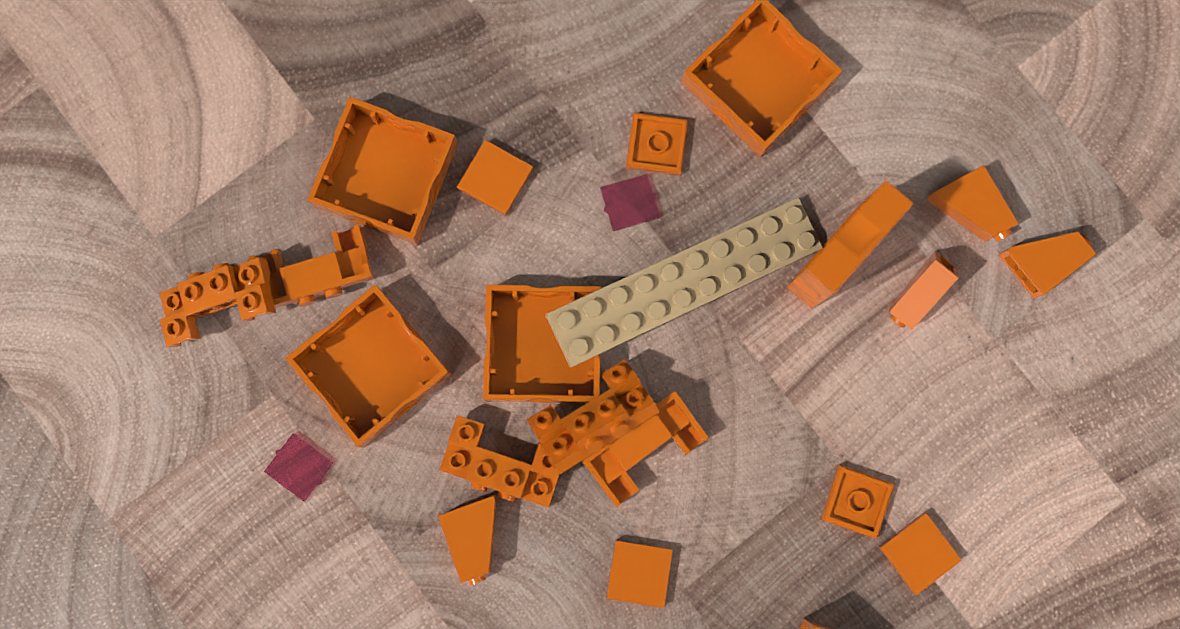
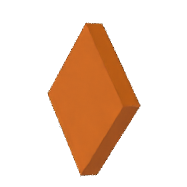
M633 112L626 169L681 176L688 120Z
M484 140L459 182L457 189L506 216L534 168Z
M838 465L820 520L877 539L895 484Z
M922 513L879 546V549L914 595H918L962 561L927 513Z
M615 540L607 599L664 608L673 549Z

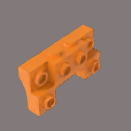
M356 224L353 225L354 229L341 233L337 231L331 232L336 252L284 266L281 252L278 249H273L270 254L260 256V258H265L268 261L270 290L275 308L292 303L298 304L299 307L314 304L316 298L326 296L327 299L341 296L343 294L342 291L349 289V286L375 279L361 226ZM255 255L249 256V260L258 258Z
M258 257L235 266H230L229 263L217 264L212 267L213 271L189 274L187 276L188 280L177 283V287L160 292L165 318L160 319L166 347L182 346V342L201 339L195 317H204L238 305L242 321L256 320L255 317L262 314L276 313L270 290V269L267 259Z
M625 359L601 373L609 390L574 412L560 419L552 405H549L526 419L559 474L590 455L599 452L606 445L623 437L630 430L660 413L656 403Z
M676 391L656 404L660 413L630 430L623 437L606 445L599 452L582 460L616 508L639 491L626 471L660 445L672 438L683 454L687 455L691 450L709 438Z
M457 415L439 470L472 482L470 487L476 490L487 492V489L491 488L499 491L498 497L514 502L515 497L549 508L560 474L541 443L538 445L531 465L478 447L486 425Z

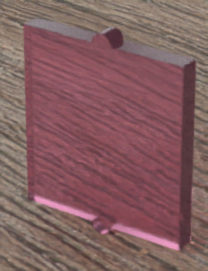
M647 174L600 187L605 203L604 212L608 213L613 232L660 218L655 202L656 194L652 193Z
M293 433L281 450H276V456L264 472L304 502L314 488L322 484L321 479L333 462Z

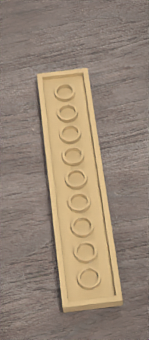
M796 198L547 313L545 316L571 368L808 256L823 247L799 198Z

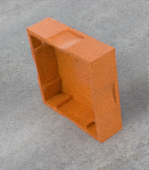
M756 0L734 21L729 31L720 40L711 44L683 72L681 83L761 158L837 81L843 70L815 44L802 37L792 26L791 22L769 1Z
M349 96L335 130L331 150L321 164L307 201L315 208L418 246L458 146L457 139L454 134L418 121L399 118L383 108Z
M885 180L852 212L822 246L823 248L812 257L788 284L787 288L811 309L835 294L910 209L913 203Z
M376 284L346 307L333 323L316 332L285 358L310 390L315 392L325 402L332 417L359 448H365L452 375Z
M486 285L485 327L487 332V350L484 357L483 400L486 402L588 403L600 396V354L570 368L545 315L601 289V286L535 288L528 285Z

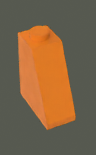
M984 165L927 197L931 204L984 242L993 237L996 242L1012 234L1010 228L1019 224Z
M1073 232L1013 246L1001 252L998 256L1035 299L1048 293L1097 253L1092 249V243L1086 236L1081 235L1079 232Z
M934 251L890 306L891 319L900 327L904 328L907 326L913 330L959 278L957 267L937 251Z
M496 495L438 516L460 583L468 581L470 586L486 580L485 574L491 571L497 509Z

